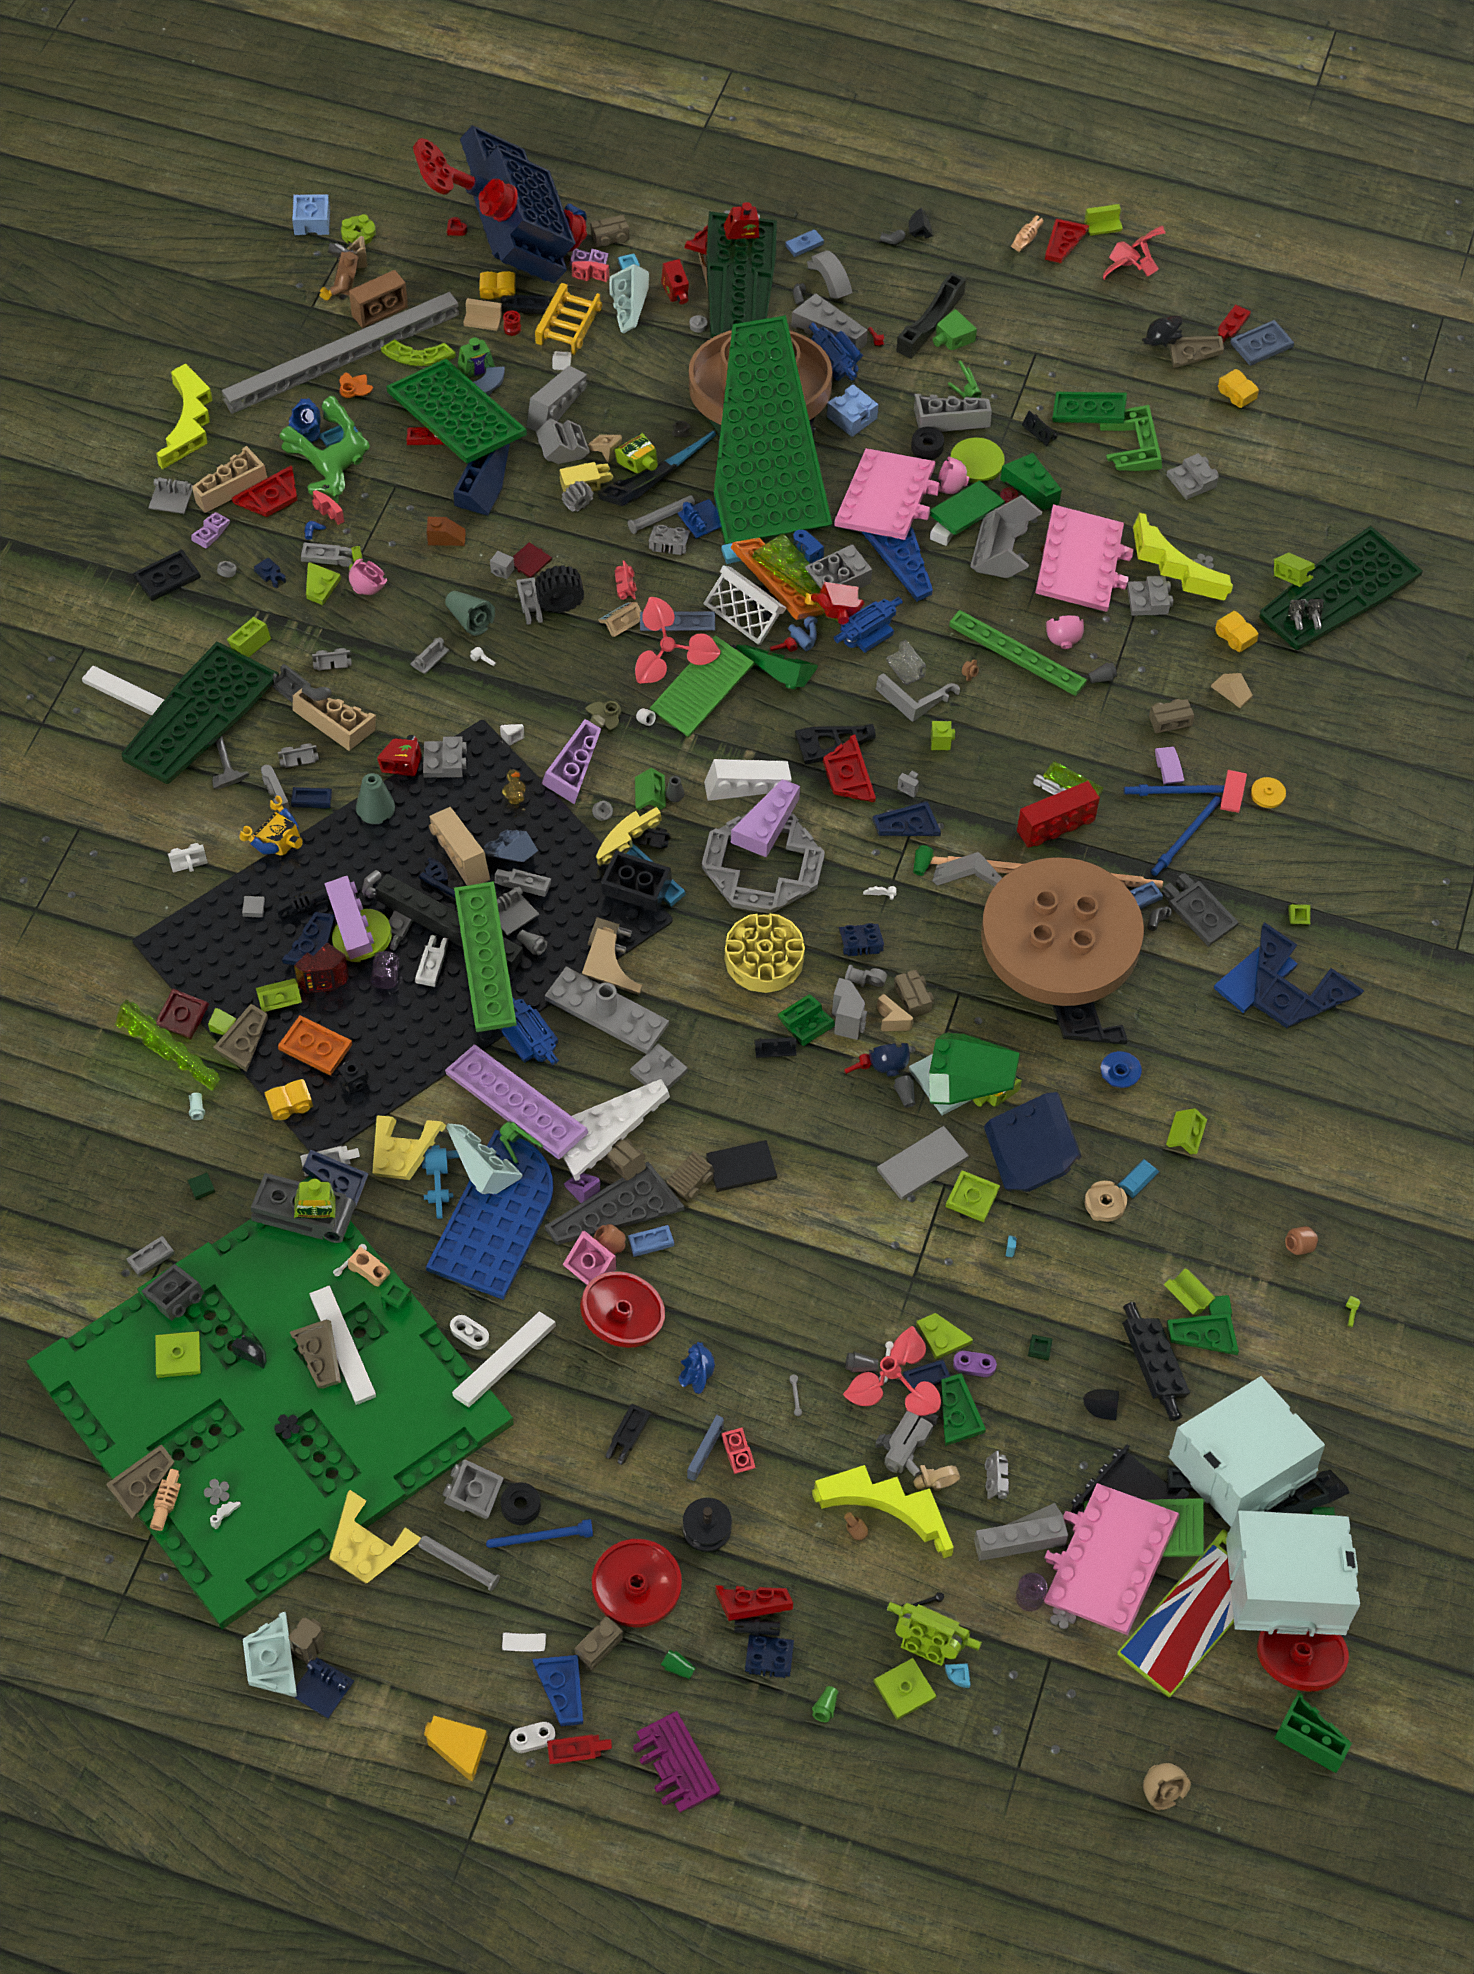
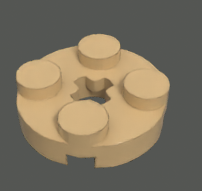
M1099 1181L1091 1186L1085 1196V1207L1093 1220L1109 1222L1123 1216L1127 1205V1196L1121 1187L1118 1188L1111 1181ZM1103 1198H1106L1108 1201L1111 1202L1108 1205H1105L1101 1201L1103 1200Z

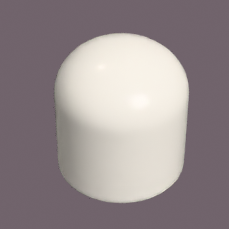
M642 708L637 712L636 718L638 722L651 726L655 722L656 715L653 711ZM647 717L650 719L648 723L646 722Z

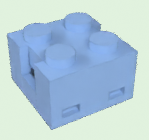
M294 195L292 218L294 235H306L308 232H316L318 235H329L330 205L328 195Z
M854 384L845 390L843 396L835 397L829 401L827 406V418L851 437L875 421L878 415V403Z

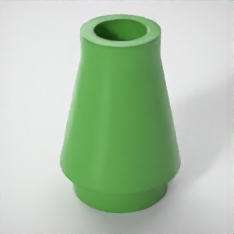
M827 1686L812 1707V1715L816 1720L829 1722L834 1717L838 1690L834 1687Z

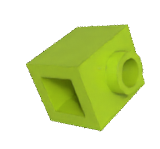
M932 721L930 734L931 750H950L951 741L955 740V729H952L951 721Z

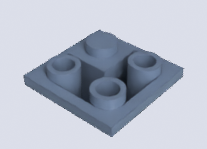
M505 830L501 832L499 838L487 843L483 850L486 857L517 862L526 861L538 851L527 831Z

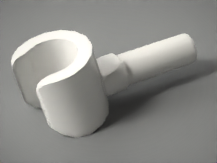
M480 647L471 651L470 657L473 661L481 658L493 667L495 666L496 662L486 657Z

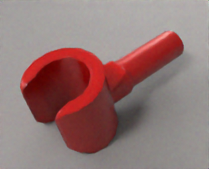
M869 327L868 331L873 337L874 345H884V334L877 335L872 327Z
M788 637L784 643L771 646L770 650L774 651L787 647L790 652H793L797 649V643L792 637Z
M869 1054L860 1055V1062L844 1069L845 1073L847 1074L859 1068H870L871 1060Z

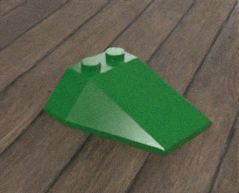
M943 1033L936 1038L929 1070L930 1104L951 1105L1014 1090L1020 1053L966 1034Z

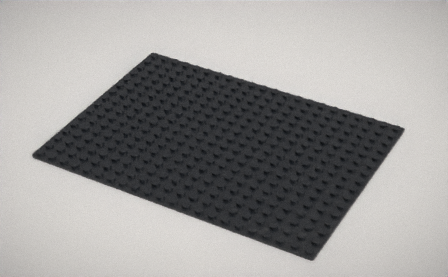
M485 720L476 722L454 736L462 737L463 742L467 744V753L463 754V758H466V769H463L462 777H424V756H422L415 776L394 774L383 781L395 802V811L390 819L387 818L380 824L364 822L356 812V798L300 833L299 835L303 842L299 849L292 847L285 855H265L133 939L134 946L171 989H176L209 1003L200 1024L216 1042L223 1035L210 1032L208 1026L215 1008L226 1012L237 1020L250 1004L261 1009L256 988L296 979L302 1003L265 1012L268 1015V1019L248 1070L246 1072L242 1068H238L265 1100L266 1091L304 1079L313 1107L305 1113H293L283 1122L308 1151L313 1150L317 1152L344 1145L374 1125L378 1115L387 1116L447 1075L445 1070L474 1044L480 1049L485 1050L504 1037L502 1028L476 1032L464 950L461 946L448 940L446 955L435 987L415 983V977L431 935L436 936L437 939L435 948H440L444 937L415 921L412 922L408 932L395 950L390 949L389 943L388 947L377 957L373 956L361 960V962L345 960L336 952L331 934L323 969L283 964V957L290 952L293 943L299 939L304 927L315 912L335 914L330 899L315 904L312 909L308 908L307 911L303 910L302 913L298 912L297 915L280 918L276 911V906L288 898L293 899L296 895L298 897L299 894H304L306 891L310 893L325 887L324 883L348 876L349 881H354L358 892L355 895L357 899L360 898L363 909L379 911L389 921L395 910L378 902L376 894L373 898H368L362 893L364 878L377 870L381 874V879L373 884L372 888H375V890L384 876L388 874L458 912L455 898L419 879L422 872L426 873L425 868L429 865L428 857L441 862L448 872V880L441 881L442 884L453 890L455 887L467 886L445 849L440 845L437 836L433 835L429 828L431 824L430 815L451 807L483 850L487 843L497 840L499 834L505 830L527 831L538 850L524 862L486 857L490 880L487 882L495 881L497 869L504 871L516 869L551 878V885L545 897L524 891L521 894L539 915L508 936L502 930L504 938L523 948L522 961L512 974L509 973L512 997L515 1000L523 999L527 1006L530 1005L538 1013L552 1004L546 1001L544 996L565 967L582 974L591 949L588 941L597 917L620 924V927L632 931L630 937L617 933L616 944L626 947L624 954L615 951L617 960L673 922L671 915L661 905L658 912L602 894L601 881L609 864L599 866L597 863L596 855L602 843L551 789L542 785V780ZM515 772L520 773V777H512L511 775ZM494 883L497 899L500 896L502 897L504 893L512 890V888ZM244 896L265 898L263 917H243ZM335 917V923H334L333 930H334L335 926L337 925L336 917ZM524 930L544 937L547 941L545 951L541 955L532 954L517 940L520 931ZM333 970L336 989H321H330V986L333 988L331 974L328 971L329 976H327V972H319V976L323 974L325 980H330L331 982L326 983V987L315 983L316 990L318 987V990L322 991L307 992L304 973ZM313 973L314 982H320L317 980H321V978L317 976V973ZM299 1015L352 1040L353 1045L331 1076L278 1050L279 1043ZM356 1058L360 1065H365L368 1071V1075H366L368 1086L349 1095L346 1088H342L338 1082V1067L344 1062L352 1061Z

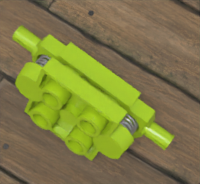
M890 1601L887 1607V1611L899 1615L895 1632L903 1638L901 1648L940 1666L943 1665L945 1658L955 1659L965 1646L977 1651L981 1646L982 1642L970 1638L969 1630L960 1627L959 1622L918 1604L916 1607L905 1603L901 1607Z

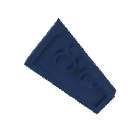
M928 802L873 816L872 819L879 836H941L940 828Z
M315 912L304 927L299 939L293 943L290 952L283 957V964L323 969L335 923V915Z
M313 1150L309 1151L302 1171L311 1178L318 1179L320 1182H329L333 1191L346 1194V1197L354 1200L357 1206L368 1173Z

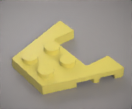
M378 1115L376 1119L372 1173L377 1177L410 1180L424 1160V1153L429 1146L435 1144V1137L439 1131L443 1132L446 1125L441 1121L427 1120L419 1140L391 1137L397 1120L393 1117Z
M349 1490L346 1495L329 1560L367 1584L419 1543L421 1538L405 1527L394 1544L390 1546L354 1521L366 1500Z

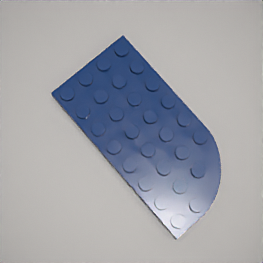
M495 1129L487 1147H492L496 1150L495 1155L502 1161L504 1159L510 1161L523 1176L497 1194H482L476 1190V1186L469 1180L426 1266V1271L504 1300L551 1205L553 1178L544 1156L536 1147L521 1138L514 1143L508 1141L518 1160V1163H514L504 1143L499 1139L502 1135L499 1130Z

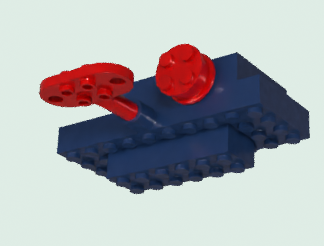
M473 125L460 138L462 149L470 168V175L448 165L443 153L435 144L427 139H418L413 145V151L424 181L439 194H449L454 187V183L465 188L468 194L473 195L479 217L492 250V255L500 259L504 264H509L518 270H523L532 276L535 275L544 281L555 284L567 271L563 257L567 252H572L580 246L587 236L586 222L582 216L573 215L571 211L566 209L563 210L550 171L528 161L525 149Z

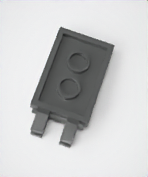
M1185 872L1176 881V884L1183 890L1179 893L1171 883L1164 886L1162 894L1168 900L1169 906L1208 947L1237 927L1239 922L1200 881L1194 883Z

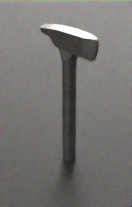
M221 736L216 741L224 768V774L213 777L214 789L233 785L249 776L248 772L241 773L232 769Z

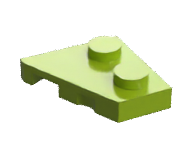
M309 562L306 588L307 599L324 605L340 582L341 574Z
M936 1313L916 1322L917 1328L936 1360L973 1343L972 1337Z

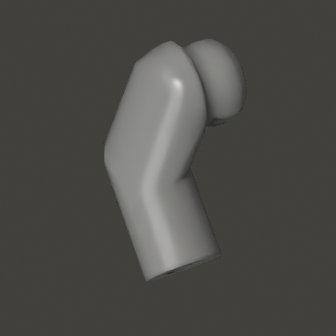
M377 870L364 878L362 893L365 897L373 898L376 894L375 888L372 887L375 882L381 879V874Z

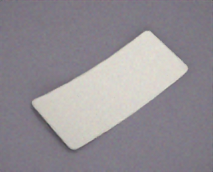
M503 1633L502 1650L544 1651L546 1634Z

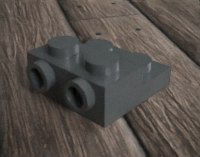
M173 1264L144 1288L142 1293L144 1297L157 1306L163 1315L172 1321L175 1317L183 1316L185 1309L192 1303H198L204 1291L198 1281Z

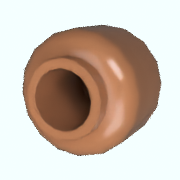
M612 1224L600 1226L594 1234V1239L614 1255L621 1253L625 1248V1234Z
M1308 1226L1291 1229L1285 1238L1287 1249L1294 1255L1312 1253L1318 1243L1317 1234Z

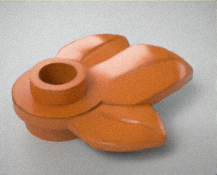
M344 373L340 377V394L344 398L365 396L373 390V386L367 385L366 374L352 378L350 374Z

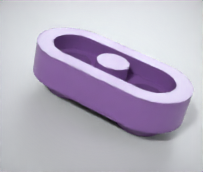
M969 1351L958 1352L953 1361V1367L958 1373L979 1377L992 1376L997 1365L996 1360L991 1355ZM961 1359H967L968 1362L963 1363ZM988 1362L989 1366H984L982 1363Z

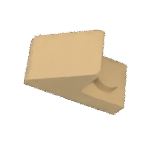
M598 435L588 444L590 451L602 452L606 461L610 462L616 457L615 448L622 444V436Z
M882 994L878 998L877 1003L879 1013L885 1017L882 1020L881 1030H911L913 1017L885 994Z

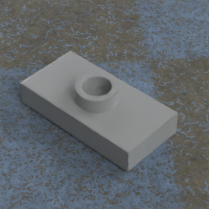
M161 1236L126 1259L138 1277H140L175 1253L165 1238Z

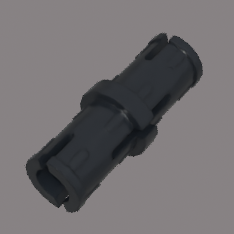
M760 1618L755 1620H735V1625H743L744 1627H734V1633L754 1634V1636H759L760 1634L780 1636V1630L771 1629V1627L780 1628V1621H761Z

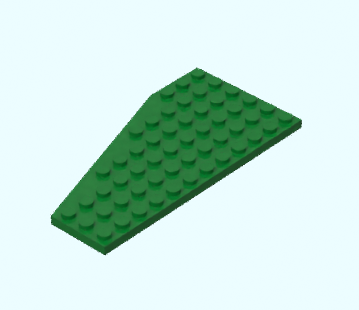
M786 315L732 325L713 492L725 545L754 538L765 539L792 534L797 530L809 531L832 526Z

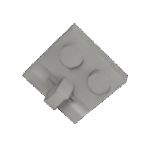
M659 1044L630 1069V1073L644 1085L662 1079L667 1090L688 1072V1068Z

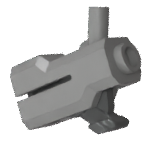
M907 1411L892 1434L879 1435L875 1447L880 1448L884 1446L889 1451L884 1462L886 1468L894 1473H902L906 1467L914 1477L918 1476L921 1471L912 1461L913 1453L917 1447L924 1446L932 1433L933 1424L923 1418L918 1420V1415Z

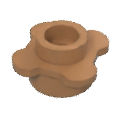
M975 659L972 662L967 661L962 668V674L966 676V680L971 681L972 677H976L979 672L977 660Z

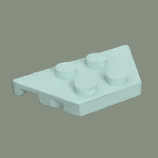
M286 1612L280 1613L279 1617L270 1624H264L257 1632L243 1639L249 1685L296 1697L297 1691L291 1646L288 1638L289 1631Z

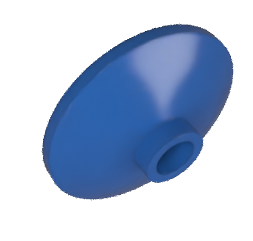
M1117 1051L1110 1053L1101 1063L1102 1077L1114 1087L1127 1088L1137 1083L1140 1079L1142 1072L1140 1062L1136 1057L1127 1052Z

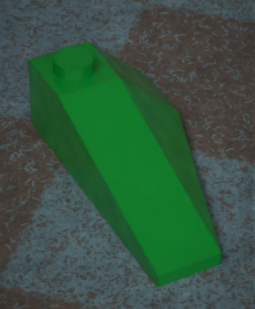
M736 645L741 653L754 661V663L776 680L785 683V687L790 689L804 687L818 668L817 664L801 659H785V655L768 654L769 651L749 645Z

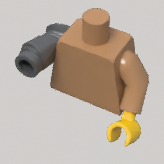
M330 243L328 249L329 254L340 259L334 286L330 290L325 287L320 289L321 294L319 296L326 301L330 299L332 294L341 293L349 295V290L352 288L358 256L355 255L353 249L349 250L338 243Z

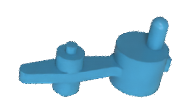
M433 1145L432 1149H427L425 1156H423L422 1169H426L427 1175H434L435 1190H428V1194L424 1195V1200H428V1204L436 1203L437 1219H442V1203L449 1202V1198H453V1193H449V1189H441L440 1174H448L447 1159L460 1157L457 1150L447 1151L446 1148Z

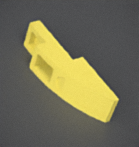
M655 807L642 816H639L634 811L623 819L609 833L600 846L596 855L598 865L609 864L616 850L627 853L633 847L632 838H638L643 834V831L656 827L662 821L661 812L658 808Z

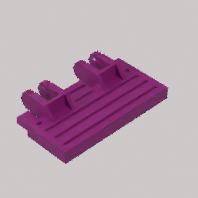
M677 1711L636 1732L640 1742L632 1747L634 1752H640L652 1745L656 1748L640 1758L641 1765L648 1764L659 1757L661 1758L653 1763L662 1782L655 1785V1791L659 1793L673 1785L677 1787V1790L665 1795L661 1799L663 1805L672 1803L682 1797V1800L675 1803L677 1810L681 1813L720 1794V1788Z

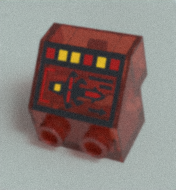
M328 943L314 956L307 952L294 965L298 987L306 993L336 990L340 985L345 984L349 977L346 955Z

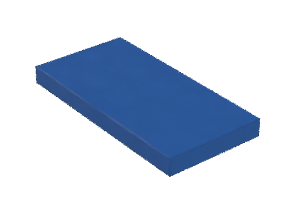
M1259 947L1214 985V989L1242 1013H1245L1254 1005ZM1289 957L1277 974L1285 978L1297 967V963Z

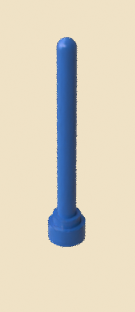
M591 1519L582 1520V1523H578V1526L489 1539L486 1545L488 1548H495L578 1534L584 1536V1538L593 1537Z

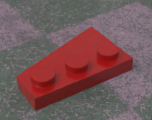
M1056 219L1046 250L1045 260L1062 263L1089 231V225Z
M716 1585L715 1593L728 1621L793 1610V1601L787 1588L759 1587L755 1591L744 1590V1586H736V1590Z

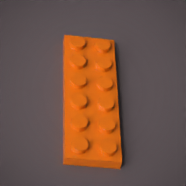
M760 538L733 542L731 549L737 557L746 564L747 568L756 575L769 592L786 607L793 618L799 620L809 616L823 615L824 609L818 603L815 605L805 603L806 593H811Z

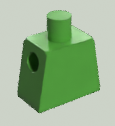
M955 309L937 324L933 343L936 347L944 344L950 350L958 349L976 341L977 328Z

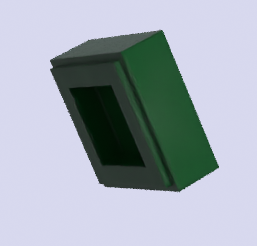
M207 1172L188 1180L195 1200L215 1193Z
M1032 1334L1028 1357L1049 1361L1053 1339Z

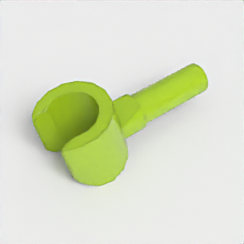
M1350 1296L1346 1307L1352 1309L1349 1316V1327H1353L1355 1314L1360 1305V1300L1353 1296Z

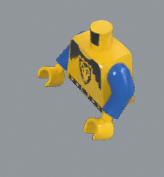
M276 795L275 799L279 804H275L270 800V807L273 810H278L279 813L274 812L253 835H251L252 829L249 826H244L243 832L241 831L239 834L242 841L249 840L250 844L264 855H285L292 847L299 849L303 842L302 838H300L299 826L295 818L287 808L282 807V798Z

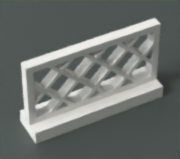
M723 565L720 570L722 574L703 604L712 611H715L717 615L755 643L761 645L779 614H783L786 607L735 569ZM726 579L729 581L730 590L722 591V583ZM741 590L744 600L736 602L735 591ZM731 593L732 603L724 604L723 594ZM714 596H719L720 606L715 607L711 604ZM756 601L758 610L750 612L749 602ZM745 603L746 613L738 614L737 604ZM733 606L734 616L728 617L725 607ZM769 611L773 615L769 621L764 622L762 612ZM758 613L760 623L752 625L751 615ZM747 616L748 626H740L739 617ZM760 626L761 634L756 638L753 634V627Z

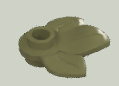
M608 701L605 704L594 702L585 708L592 715L590 722L597 727L603 728L605 726L608 730H613L617 727L619 723L618 717L621 714V707L617 702Z

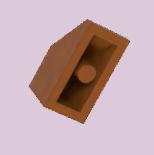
M428 517V545L465 546L466 529L447 517Z

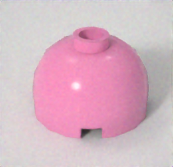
M948 456L949 461H944L938 476V480H941L939 492L956 494L963 486H967L969 476H967V469L961 461Z
M357 559L352 565L348 576L353 590L363 595L378 593L387 582V578L385 580L383 578L385 573L373 562L368 561L365 563L362 562L363 559Z
M1060 616L1058 621H1054V618L1046 622L1048 638L1053 644L1061 646L1063 649L1071 648L1072 645L1078 643L1084 633L1083 619L1080 621L1078 616Z

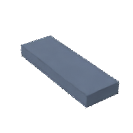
M716 1415L687 1469L688 1479L692 1481L697 1479L724 1427L723 1417Z

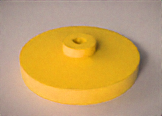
M1263 777L1256 780L1252 785L1251 797L1261 807L1275 808L1280 806L1285 800L1286 789L1277 779Z

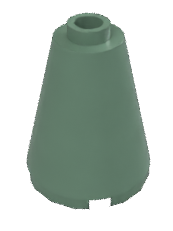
M452 591L446 596V606L471 635H481L487 631L489 622L493 623L495 607L489 601L459 591Z
M370 773L364 776L356 802V812L366 823H383V820L392 817L395 811V802L382 778L378 774Z

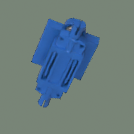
M811 323L812 326L809 325V329L814 333L811 340L816 342L828 355L832 365V376L837 381L844 375H847L850 380H854L858 372L856 363L863 357L862 353L843 331L834 336L825 327L819 329L815 323Z
M897 597L891 602L886 599L880 602L875 601L849 617L847 624H841V633L834 636L835 642L839 643L844 640V643L849 648L858 646L865 653L894 634V630L889 625L892 617L896 615L895 607L903 603L902 599Z
M513 998L517 1026L502 1028L503 1035L524 1063L535 1057L537 1061L543 1062L548 1059L551 1065H555L559 1061L553 1053L554 1049H556L555 1044L558 1043L557 1037L536 1009L533 1010L530 1005L527 1006L523 999L515 1000Z

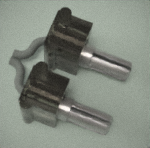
M1306 599L1290 602L1287 614L1290 615V620H1295L1297 630L1303 629L1301 620L1305 604L1308 605L1306 614H1308L1309 620H1313L1315 629H1321L1320 618L1323 611V599H1310L1309 602Z

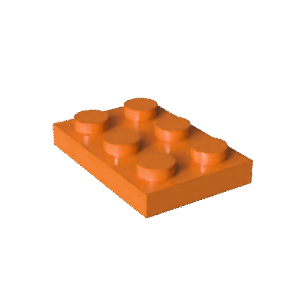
M299 1015L279 1043L278 1050L331 1076L353 1044L352 1040Z

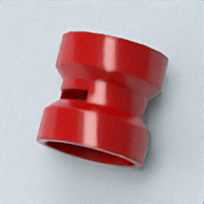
M508 311L503 315L504 332L507 335L515 336L521 332V317L518 312Z

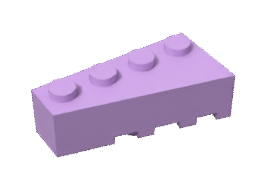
M584 719L546 771L542 785L575 804L601 728Z
M782 779L731 830V843L767 857L799 801L800 786Z
M344 876L324 883L350 959L372 952L371 944L374 943L371 932L367 933L366 927L369 925L366 916L361 915L360 910H363L360 898H356L355 893L358 892L354 881L350 882L348 876Z

